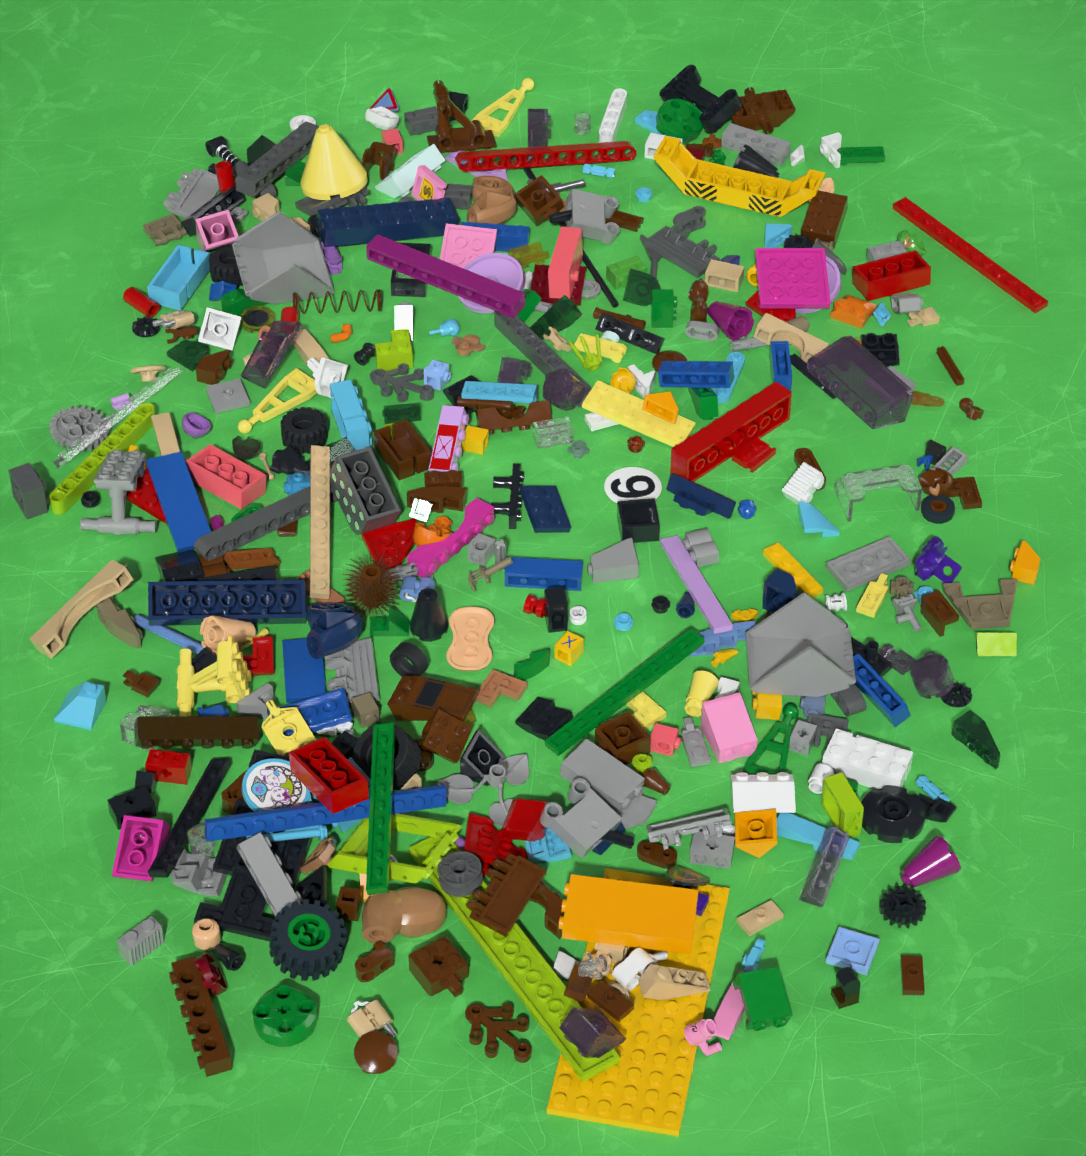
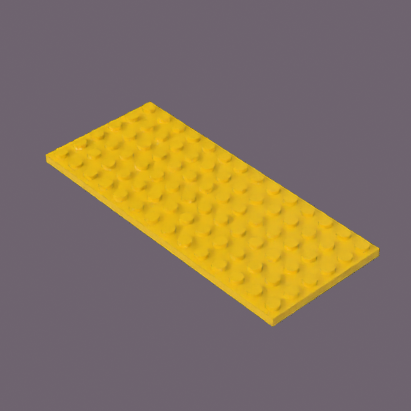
M609 868L605 869L603 877L605 879L673 887V883L664 877ZM714 885L694 886L692 889L699 890V893L709 896V903L702 916L696 915L691 954L665 951L668 955L667 959L656 962V965L705 972L710 985L730 888ZM587 942L582 967L595 972L594 968L589 966L591 955L597 953V950H595L596 942ZM628 947L625 959L636 947ZM644 949L650 954L662 952L661 950ZM611 962V972L607 976H600L595 972L588 992L601 980L606 983H618L612 977V972L619 964ZM638 984L633 990L628 991L629 1001L634 1004V1010L620 1022L607 1012H603L587 996L584 1003L577 1001L618 1053L620 1063L582 1082L560 1053L548 1101L547 1114L679 1137L698 1045L692 1046L687 1042L684 1030L687 1025L703 1020L709 992L657 1000L643 998L640 985Z

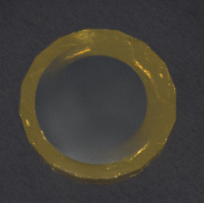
M253 306L243 311L240 316L241 327L249 333L259 332L263 326L273 328L275 325V314L267 307Z

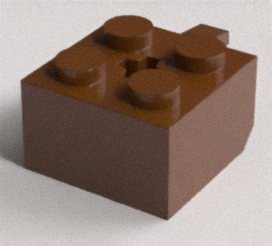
M542 175L514 194L519 207L536 226L549 219L550 214L557 213L564 208L561 197Z
M630 712L600 724L595 729V744L625 765L631 763L635 755L650 754L651 737Z
M446 936L408 955L409 971L429 996H433L445 989H448L454 997L462 994L460 981L468 978V964Z

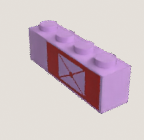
M442 405L429 472L458 471L457 461L458 457L460 458L462 455L461 443L465 440L464 428L469 422V415L466 414L464 407Z

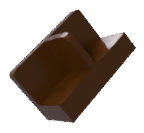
M939 590L922 596L921 614L939 637L944 636L945 626L959 621L958 613Z

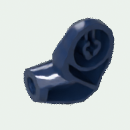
M336 602L315 603L306 606L308 624L311 628L307 635V648L312 658L319 659L342 651L353 645L362 632V619L352 606Z

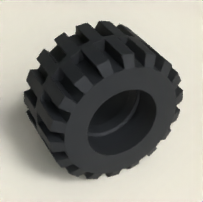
M232 245L216 248L210 254L211 280L215 283L224 281L237 285L236 288L243 286Z
M311 407L295 408L293 411H288L287 415L282 417L280 422L283 445L286 448L291 446L297 449L299 454H310L311 445L324 446L326 444V418L322 412L319 413V410H313Z

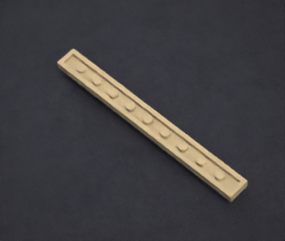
M311 445L309 598L329 599L330 447Z

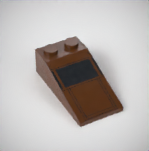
M402 676L387 705L396 721H429L432 719L436 709H440L459 720H465L479 691L478 689L422 676Z

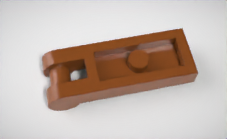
M271 548L228 551L224 556L231 570L274 566L275 569L280 565V561L275 557V553Z

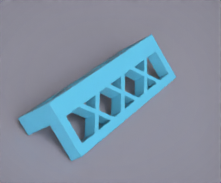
M465 381L461 394L463 399L513 401L515 403L538 401L537 385Z

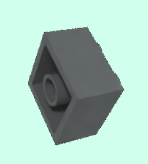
M26 463L8 470L13 498L26 519L28 520L47 513V504H49L48 497L45 494L47 488L44 480H40L37 469H33L30 463Z

